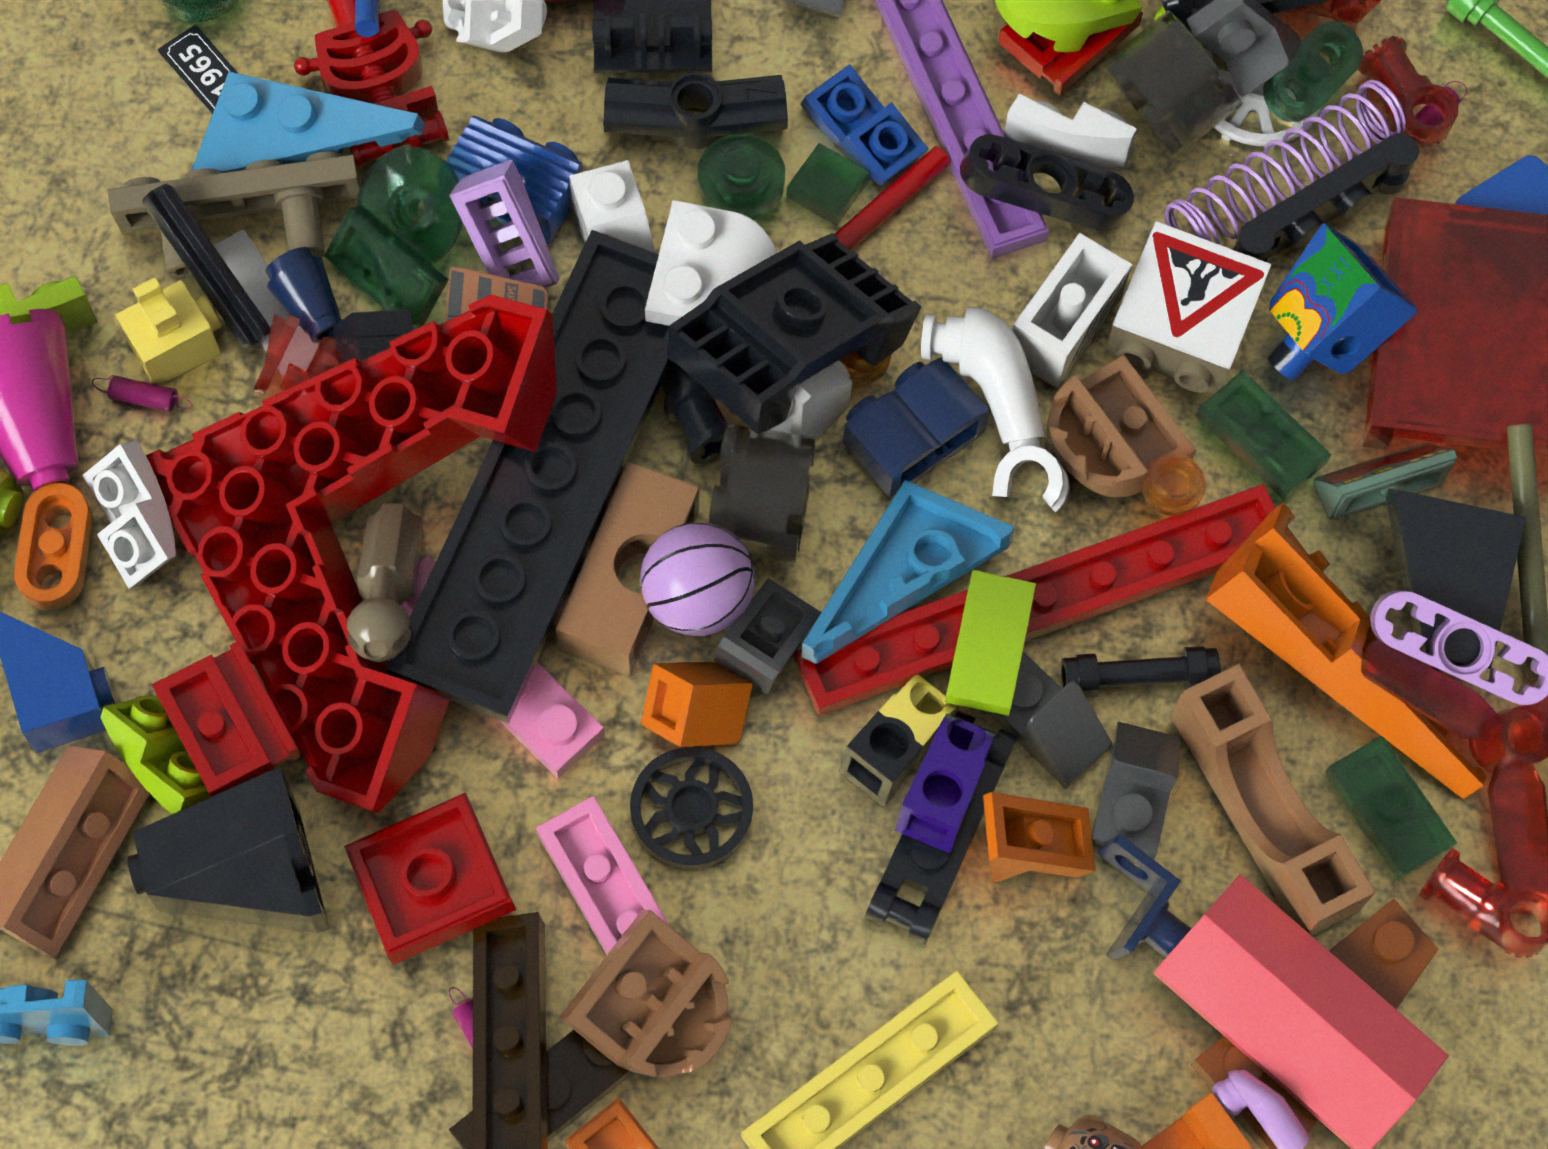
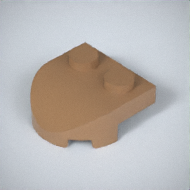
M1124 354L1082 380L1077 375H1074L1066 381L1054 397L1046 424V435L1049 445L1061 464L1082 485L1108 497H1128L1143 491L1192 461L1196 452L1195 447Z
M642 909L559 1018L609 1060L626 1070L652 1077H670L682 1073H692L706 1065L718 1053L728 1036L732 1016L728 1014V996L725 985L729 981L720 964L710 953L699 952L653 911Z

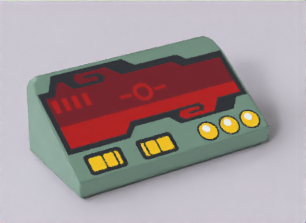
M1429 443L1418 444L1318 476L1314 479V487L1328 518L1338 519L1386 503L1388 488L1418 493L1442 485L1458 457L1454 449Z

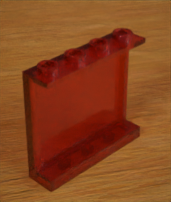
M1394 197L1385 222L1381 268L1419 310L1372 352L1362 447L1387 450L1392 438L1400 437L1508 451L1507 426L1533 424L1535 454L1548 456V215Z

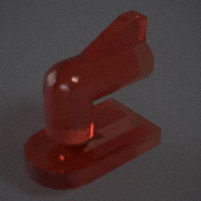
M277 314L273 315L264 367L253 388V392L262 396L265 395L301 319L290 314L287 319ZM328 337L321 339L307 370L289 363L280 389L285 391L340 365L339 350L336 349L335 340Z

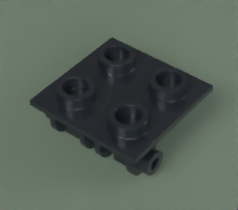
M594 0V20L592 21L594 73L712 72L711 0Z

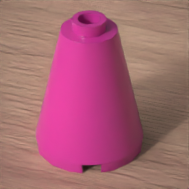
M46 309L29 310L32 321L12 324L9 313L0 315V458L13 476L16 484L19 486H31L33 492L51 483L68 484L70 482L68 474L79 466L66 328L59 313Z

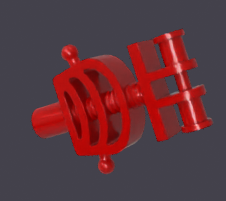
M327 0L336 28L315 35L317 58H298L294 63L296 73L306 76L311 72L320 71L324 90L327 94L416 113L421 119H424L425 123L422 135L410 136L400 143L380 147L376 141L351 146L350 150L352 155H354L357 169L364 168L363 164L385 158L387 163L396 161L394 149L407 144L412 154L415 155L422 152V145L441 139L443 142L449 141L441 112L438 111L436 94L433 87L429 86L407 93L417 84L422 75L420 50L416 40L427 38L431 35V23L422 19L417 21L413 27L408 28L399 12L390 10L379 14V32L372 37H363L355 30V0Z

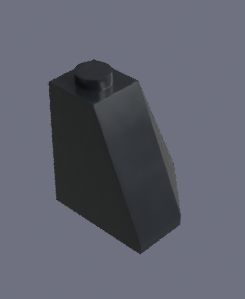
M1388 488L1386 505L1404 590L1416 593L1500 631L1526 517ZM1407 602L1413 632L1427 638L1426 642L1419 649L1424 653H1429L1432 634L1445 620V617L1438 613L1435 614L1434 627L1411 616L1413 604ZM1467 628L1457 629L1450 633L1444 644V652L1447 659L1457 666L1472 663L1480 652V641L1476 633ZM1493 660L1487 669L1492 667ZM1434 666L1431 667L1432 669L1442 671Z
M281 768L259 775L133 832L137 854L127 856L131 880L137 895L147 893L159 912L314 933L330 929L300 808Z

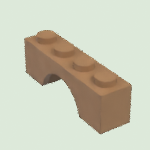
M1240 664L1182 691L1170 717L1284 912L1311 936L1359 913L1376 892L1342 835L1328 830L1319 823L1295 791L1276 748L1272 718Z

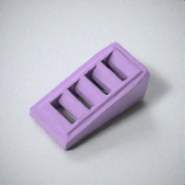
M513 160L502 162L461 178L449 196L488 274L536 284L544 288L557 284L559 281L558 273L525 185ZM499 192L500 198L482 203L481 197ZM509 213L512 221L492 228L490 219ZM518 236L521 237L523 244L501 252L499 243ZM531 258L535 267L510 276L507 266Z

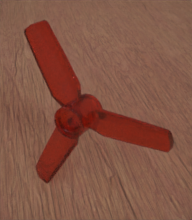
M1380 641L1368 644L1362 655L1361 672L1363 676L1461 739H1469L1470 752L1475 761L1482 768L1493 772L1487 791L1504 902L1508 913L1533 915L1547 912L1548 813L1545 785L1533 764L1541 762L1548 757V695L1538 703L1521 705L1496 713L1478 692ZM1508 729L1513 734L1515 740V749L1511 746L1509 742Z

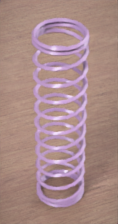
M1375 80L1366 81L1360 85L1357 94L1348 93L1342 96L1338 106L1328 105L1323 108L1319 117L1311 116L1305 119L1301 129L1291 128L1287 130L1282 141L1272 140L1268 142L1263 153L1252 152L1248 154L1244 165L1235 163L1229 166L1225 177L1218 175L1211 177L1206 189L1199 187L1192 189L1187 201L1180 199L1172 201L1165 209L1166 225L1180 230L1174 213V209H1177L1190 221L1197 237L1211 241L1207 225L1214 237L1215 243L1220 245L1219 235L1213 223L1201 209L1192 204L1193 196L1200 192L1206 194L1208 209L1221 232L1231 239H1237L1240 230L1238 222L1228 205L1211 191L1213 183L1217 181L1225 182V189L1231 207L1238 218L1246 224L1249 220L1238 208L1230 185L1246 201L1252 212L1253 219L1258 216L1257 209L1248 194L1236 182L1230 179L1232 171L1236 169L1244 170L1246 186L1252 199L1263 212H1266L1269 209L1265 207L1256 195L1249 173L1266 190L1272 207L1277 205V200L1272 189L1281 200L1284 201L1287 197L1274 182L1269 170L1268 161L1280 171L1291 190V195H1294L1296 188L1293 181L1301 189L1307 186L1299 180L1293 171L1286 149L1299 159L1312 184L1315 182L1313 171L1321 178L1326 174L1312 160L1307 149L1305 137L1317 146L1328 164L1329 171L1332 172L1334 170L1332 160L1339 166L1345 163L1331 149L1325 136L1323 125L1327 126L1338 137L1347 152L1348 161L1353 159L1352 150L1359 155L1363 151L1353 143L1348 135L1342 113L1347 115L1359 128L1366 141L1368 150L1372 147L1371 139L1376 143L1383 141L1372 130L1385 139L1394 134L1404 133L1406 117L1402 105L1391 89L1382 82ZM1368 88H1372L1380 93L1387 101L1395 117V132L1390 131L1383 114L1367 99ZM1351 98L1356 99L1359 119L1342 107L1345 101ZM1331 110L1337 111L1341 132L1333 124L1324 120L1327 112ZM1319 122V132L1323 145L1313 135L1305 131L1308 124ZM1300 134V142L1305 158L1293 146L1286 143L1290 135ZM1275 145L1282 146L1281 152L1287 171L1274 158L1268 155L1271 147ZM1256 157L1263 158V167L1270 186L1262 176L1249 167L1251 159ZM1212 198L1228 215L1233 224L1235 234L1230 233L1223 226L1214 209Z

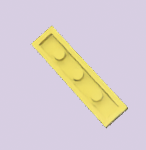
M956 970L742 1131L741 1138L750 1149H839L996 1030L999 1023Z

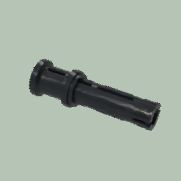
M671 362L661 384L666 395L664 399V412L670 421L678 423L689 443L687 454L690 460L695 464L714 462L730 453L739 444L741 433L737 426L727 423L716 403L717 398L712 397L709 391L696 380L690 378L689 374L675 362Z

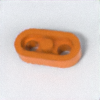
M65 483L44 485L32 493L24 507L14 579L25 600L41 610H58L68 606L78 597L84 584L93 515L83 494L72 485ZM60 515L71 516L70 522L65 527L59 529L51 527L56 517ZM54 573L62 575L60 583L55 587H42L43 580L48 575Z

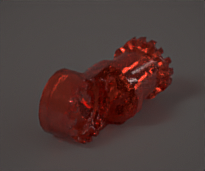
M1391 36L1388 41L1386 38L1381 40L1382 47L1379 48L1376 43L1372 46L1375 50L1374 53L1372 50H1368L1365 52L1366 55L1359 58L1360 61L1357 62L1358 70L1362 75L1370 76L1372 80L1382 82L1397 96L1405 114L1406 129L1403 134L1411 136L1418 142L1420 147H1423L1424 144H1428V147H1432L1434 143L1439 145L1443 139L1446 140L1458 116L1459 106L1456 98L1449 90L1439 85H1434L1428 76L1418 73L1405 53L1408 44L1403 37ZM1384 99L1382 107L1386 114H1390L1395 121L1394 114ZM1421 104L1432 105L1442 113L1444 122L1435 126L1425 125L1415 118L1413 108Z
M1453 847L1440 861L1437 871L1434 870L1432 872L1433 876L1428 878L1418 894L1426 901L1435 898L1466 920V928L1474 934L1478 931L1504 949L1505 953L1509 955L1513 952L1517 958H1521L1523 955L1529 958L1534 954L1537 955L1548 944V897L1533 889L1515 891L1501 880L1492 883L1460 861V852ZM1518 908L1531 912L1540 923V936L1527 937L1519 933L1510 920L1511 910Z

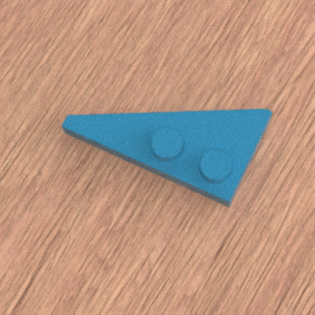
M228 72L191 171L204 168L216 169L221 173L246 170L245 168L248 164L261 160H276L281 162L282 165L305 162L310 155L325 151L338 152L343 156L342 148L376 141L380 147L403 142L413 135H422L425 123L416 113Z
M904 480L803 641L802 658L817 664L1008 549L1013 541L1014 526Z
M87 980L65 981L63 998H58V993L53 990L38 988L28 984L0 988V1044L18 1043L22 1033L47 1034L48 1042L59 1045H86L89 1042V1035L110 1036L113 1009Z

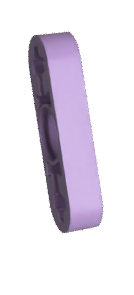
M1390 591L1382 595L1374 604L1370 617L1371 627L1376 637L1384 644L1519 705L1535 704L1547 697L1548 655L1543 651L1410 591ZM1406 602H1410L1413 604L1411 616L1433 627L1435 614L1438 613L1445 617V620L1432 634L1429 653L1420 651L1419 648L1426 642L1427 638L1410 630H1403L1398 638L1391 635L1394 625L1385 619L1386 613L1390 608L1401 610ZM1457 629H1471L1476 633L1480 641L1479 655L1468 665H1453L1447 659L1444 652L1446 638ZM1496 641H1500L1505 645L1496 656L1519 665L1525 662L1527 656L1533 659L1530 669L1539 675L1534 686L1522 684L1518 692L1512 690L1514 679L1494 668H1490L1489 680L1480 678V674L1488 668L1493 660Z

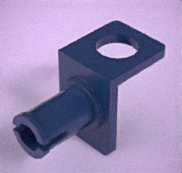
M1117 835L1103 843L1097 853L1148 893L1108 950L1107 955L1114 960L1130 954L1137 945L1144 941L1166 958L1192 929L1167 910L1169 907L1168 899L1181 880L1125 837ZM1126 858H1128V859L1132 860L1133 862H1135L1136 864H1138L1142 869H1140V868H1138L1137 866H1135L1134 864H1132V863H1131L1129 860H1127Z

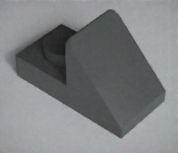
M1214 0L1187 19L1193 37L1226 62L1237 92L1242 97L1287 68L1292 63L1301 45L1298 33L1256 0Z
M768 578L752 598L745 612L736 619L723 636L717 647L714 661L716 664L752 682L753 688L768 695L822 612Z
M1023 651L1009 716L992 712L988 713L1007 732L1018 736L1016 741L1067 789L1107 752L1113 743L1081 687L1074 680H1071L1062 689Z
M1117 722L1093 826L1092 843L1094 847L1100 848L1103 843L1117 835H1121L1154 860L1159 847L1170 792L1178 778L1181 737Z

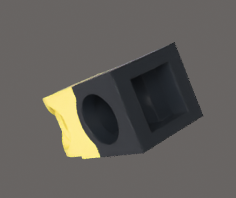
M919 674L915 675L897 694H893L846 746L839 772L882 807H885L899 790L902 781L928 751L945 715L948 713L955 716L959 705L946 703L945 694Z

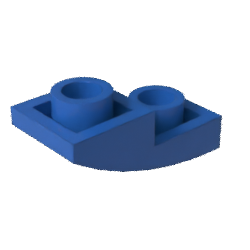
M850 64L806 95L800 104L841 152L880 186L924 155L929 149L894 104L891 102L884 107Z

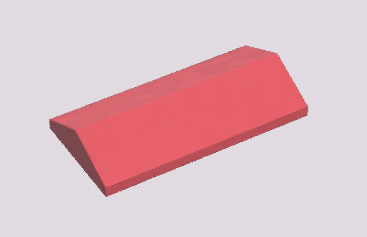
M1241 874L1153 972L1154 975L1351 1149H1372L1413 1105L1449 1057L1445 1051Z

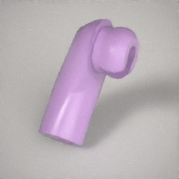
M1247 1070L1228 1071V1078L1218 1081L1213 1085L1211 1092L1227 1114L1231 1117L1236 1116L1244 1108L1248 1107L1277 1149H1303L1308 1143V1132L1284 1097Z

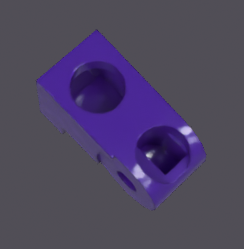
M947 713L903 801L895 831L951 853L977 789L996 733Z

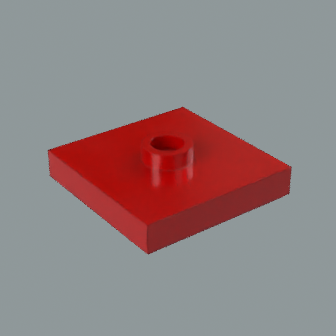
M466 792L344 846L392 965L516 911V907Z

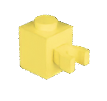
M155 277L133 288V292L138 303L115 314L126 342L152 384L163 386L221 355L213 334L214 331L222 328L216 313L204 295L193 299L182 279L164 289L161 288Z

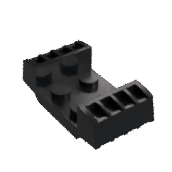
M833 233L806 245L799 240L714 288L703 303L670 325L667 358L680 366L689 374L690 378L701 384L709 391L712 397H716L730 409L733 415H737L757 435L786 421L797 386L851 352L855 351L873 367L894 353L904 344L922 306L906 297L899 291L898 286L892 285L878 274L879 271L876 268L872 269L862 261L855 251L851 252L838 241L839 238Z

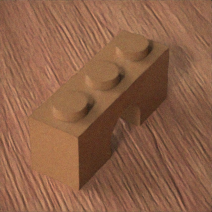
M627 462L620 481L617 482L603 513L604 518L596 537L593 536L578 569L580 574L572 592L568 591L553 627L556 628L560 652L631 677L654 618L646 606L643 595L627 589L618 580V575L628 563L644 558L650 546L664 532L675 526L695 523L699 513L698 486Z

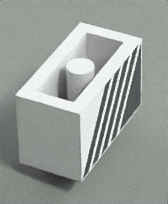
M1078 234L1013 324L1012 330L1022 344L1031 373L1055 388H1059L1121 301L1131 271V263L1083 234Z

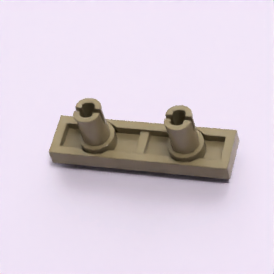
M333 151L315 153L307 157L305 162L284 165L276 160L256 161L248 164L245 168L246 170L221 173L216 169H197L188 172L184 179L160 182L159 179L153 177H139L126 181L123 185L124 187L108 189L110 213L121 232L158 227L144 207L142 199L156 187L167 183L174 188L197 223L205 220L282 210L288 251L299 247H308L313 257L325 255L319 205L361 199L362 193L354 155L342 156L341 153ZM161 231L167 275L172 278L193 277Z

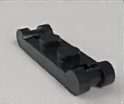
M1406 134L1389 136L1247 222L1241 227L1235 242L1236 246L1233 250L1267 262L1268 258L1291 244H1294L1296 248L1307 245L1323 223L1326 224L1339 215H1342L1344 219L1356 215L1369 204L1373 194L1378 191L1383 194L1400 192L1408 179L1409 171L1413 168L1418 158L1419 146L1417 142Z
M959 710L955 717L972 724L976 720L975 717ZM999 729L996 734L977 789L951 853L906 835H901L864 918L881 926L884 925L885 921L891 922L909 930L908 938L926 945L983 818V795L995 791L1018 736ZM902 884L926 894L920 906L897 897Z

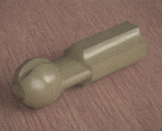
M382 504L377 513L367 517L357 575L359 596L366 600L358 604L347 619L348 640L352 650L361 657L375 662L394 659L405 650L411 639L410 620L406 610L400 605L414 596L423 539L422 516L410 512L405 504Z

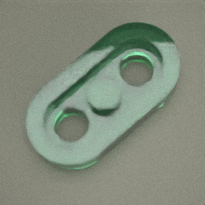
M1326 21L1317 25L1301 40V45L1292 63L1263 84L1264 100L1270 111L1284 121L1301 122L1319 110L1361 65L1363 48L1357 34L1347 25L1337 21ZM1320 52L1325 53L1329 57L1331 64H1328L1320 56ZM1285 88L1290 89L1294 93L1296 101L1288 95Z

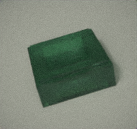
M818 143L788 184L786 197L837 226L869 182V171Z

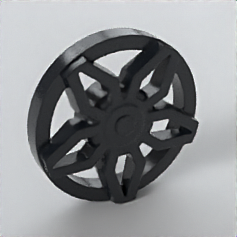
M702 747L677 748L656 757L638 776L630 800L631 821L640 843L658 860L684 869L709 868L732 855L745 840L752 822V792L742 771L726 756ZM694 761L685 773V780L681 782L677 776L660 772L666 767L679 762ZM706 763L710 764L709 782L707 784L700 780H695ZM719 769L724 771L733 780L740 796L726 791L714 792L718 787ZM650 781L670 787L671 790L667 797H662L651 785ZM644 792L656 807L665 808L655 812L646 825H644L641 816V801ZM725 804L743 809V811L723 816L718 813V806ZM669 822L673 827L672 831L653 839L652 835L660 824ZM739 823L732 837L719 847L718 831L713 824L727 827ZM703 832L708 836L710 852L704 854L694 841V835ZM685 834V846L692 855L675 853L664 848V846L676 843L680 835Z

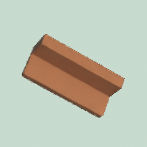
M72 745L67 747L0 861V930L42 955L56 959L150 794L125 763L107 751Z

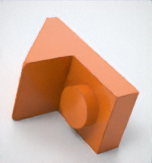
M996 792L983 795L989 862L993 882H1000L1028 871L1075 878L1096 872L1089 808Z

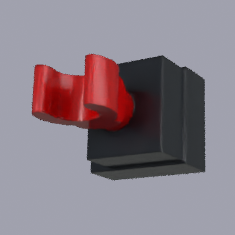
M411 310L354 312L333 326L336 349L339 350L340 362L342 364L353 358L362 361L390 348V341L414 330Z

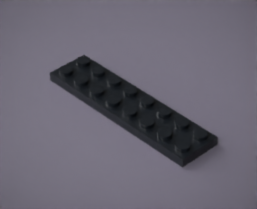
M591 230L552 313L557 393L536 452L495 440L492 441L409 618L411 639L403 652L394 659H390L386 667L388 675L434 690L444 699L509 724L672 362L667 358L670 326L645 321V307L659 254Z

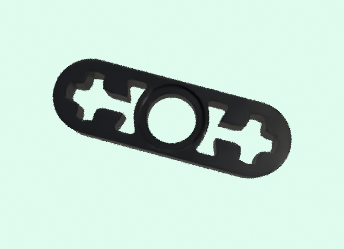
M986 134L976 138L960 164L962 180L969 189L979 195L1096 231L1106 232L1115 229L1134 203V193L1130 184L1118 173L998 135ZM987 160L993 162V171L988 169L989 164ZM1019 169H1021L1022 173L1020 174L1018 179H1016L1015 177L1017 176ZM1044 173L1053 177L1059 184L1061 192L1048 193L1042 190L1036 184L1033 174ZM1076 188H1078V190L1076 191V193H1075V195H1074V197H1073V196H1072L1073 192L1075 191ZM1101 196L1104 197V203H1105V205L1102 204V198H1101Z

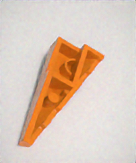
M1284 503L1280 504L1270 512L1219 568L1205 600L1464 800L1484 786L1486 774L1480 766L1474 768L1445 738L1452 728L1441 714L1429 719L1408 690L1415 683V678L1393 648L1384 644L1376 637L1371 627L1370 617L1359 602L1355 601L1352 603L1323 573L1330 563L1322 552L1318 550L1308 555L1288 528V525L1295 516Z

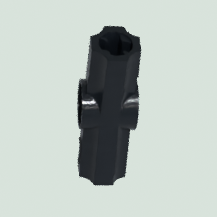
M698 72L681 75L674 82L608 77L604 97V132L672 137L679 145L685 148L702 149L716 142L719 136L785 130L788 128V115L784 80H782V75L715 81L713 77ZM691 108H701L706 112L689 114L685 111Z

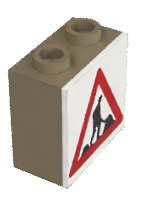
M1155 221L1113 322L1105 353L1116 358L1124 354L1135 370L1143 371L1150 369L1171 377L1178 385L1189 391L1199 393L1208 391L1219 396L1271 264Z

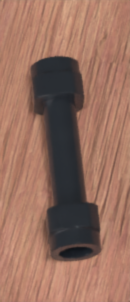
M1204 646L1184 647L1180 657L1098 662L1096 654L1093 653L1078 654L1075 657L1062 658L1061 661L1062 687L1064 688L1071 680H1074L1081 687L1086 697H1097L1102 687L1183 682L1184 689L1186 690L1221 673L1217 648H1204Z

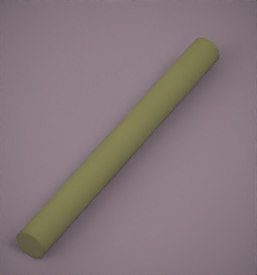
M1533 424L1507 426L1513 514L1526 517L1517 556L1523 641L1548 655V610ZM1527 656L1525 660L1526 679L1538 680L1539 675L1530 669L1533 659Z

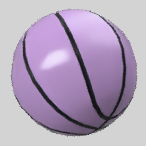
M687 523L675 526L664 532L650 546L642 562L640 586L647 608L663 626L673 632L687 636H706L730 627L745 612L753 597L755 572L748 550L730 531L709 523Z

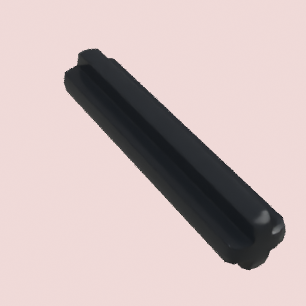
M166 183L150 191L142 199L144 207L241 346L250 349L267 339L272 333L271 327L174 188Z

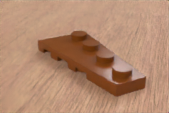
M1393 898L1329 951L1397 1009L1439 949ZM1224 1036L1191 1064L1211 1090L1215 1083L1229 1077L1228 1071L1247 1070L1284 1097L1308 1134L1318 1121L1314 1115ZM1248 1107L1244 1108L1240 1114L1234 1116L1261 1149H1277Z

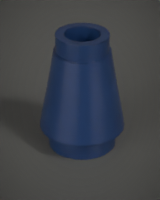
M299 247L273 260L265 270L270 279L267 285L270 292L303 331L309 335L313 343L323 342L333 337V326L340 322L342 318L340 317V311L322 258L313 257L308 247Z

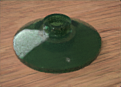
M401 147L391 150L375 161L362 181L357 200V218L361 234L372 253L392 267L405 270L429 267L446 256L459 237L463 222L449 196L454 187L459 183V179L452 167L438 154L418 147ZM421 201L424 204L422 218L418 215V205Z

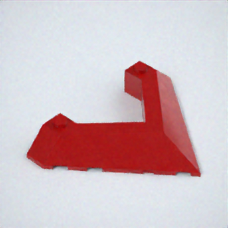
M490 294L469 304L470 311L440 325L432 321L390 341V348L362 361L353 358L263 400V406L246 414L237 412L192 433L193 440L167 452L158 449L146 455L168 505L167 509L173 526L187 552L195 556L203 570L200 576L235 641L240 642L249 661L256 668L270 699L308 765L305 771L316 792L379 813L430 759L449 704V700L442 698L434 690L388 675L386 670L389 663L388 660L375 662L361 657L352 650L348 640L347 619L352 610L363 601V598L359 596L357 584L332 524L479 437L536 452L557 393L552 313L547 309Z

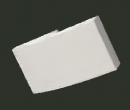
M1021 94L1017 96L1008 111L1004 134L1008 139L1101 168H1124L1130 157L1137 128L1127 124L1120 115L1110 110H1099L1083 102L1074 119L1071 120L1063 116L1053 105L1044 101L1035 102Z
M137 439L119 444L82 475L110 521V524L97 535L129 589L141 584L176 556L174 534L167 505L158 480Z

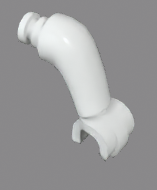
M968 306L964 318L948 316L946 323L937 322V316L934 314H926L922 329L921 359L932 360L934 354H942L943 362L959 363L960 374L972 377L980 385L995 419L1002 444H1009L1010 452L1001 460L996 470L992 496L1010 497L1012 478L1016 469L1026 462L1036 461L1048 473L1049 483L1042 497L1054 512L1057 513L1067 501L1070 491L1069 476L1058 458L1052 452L1041 448L1040 438L1046 436L1031 371L1020 340L1007 322L982 308Z

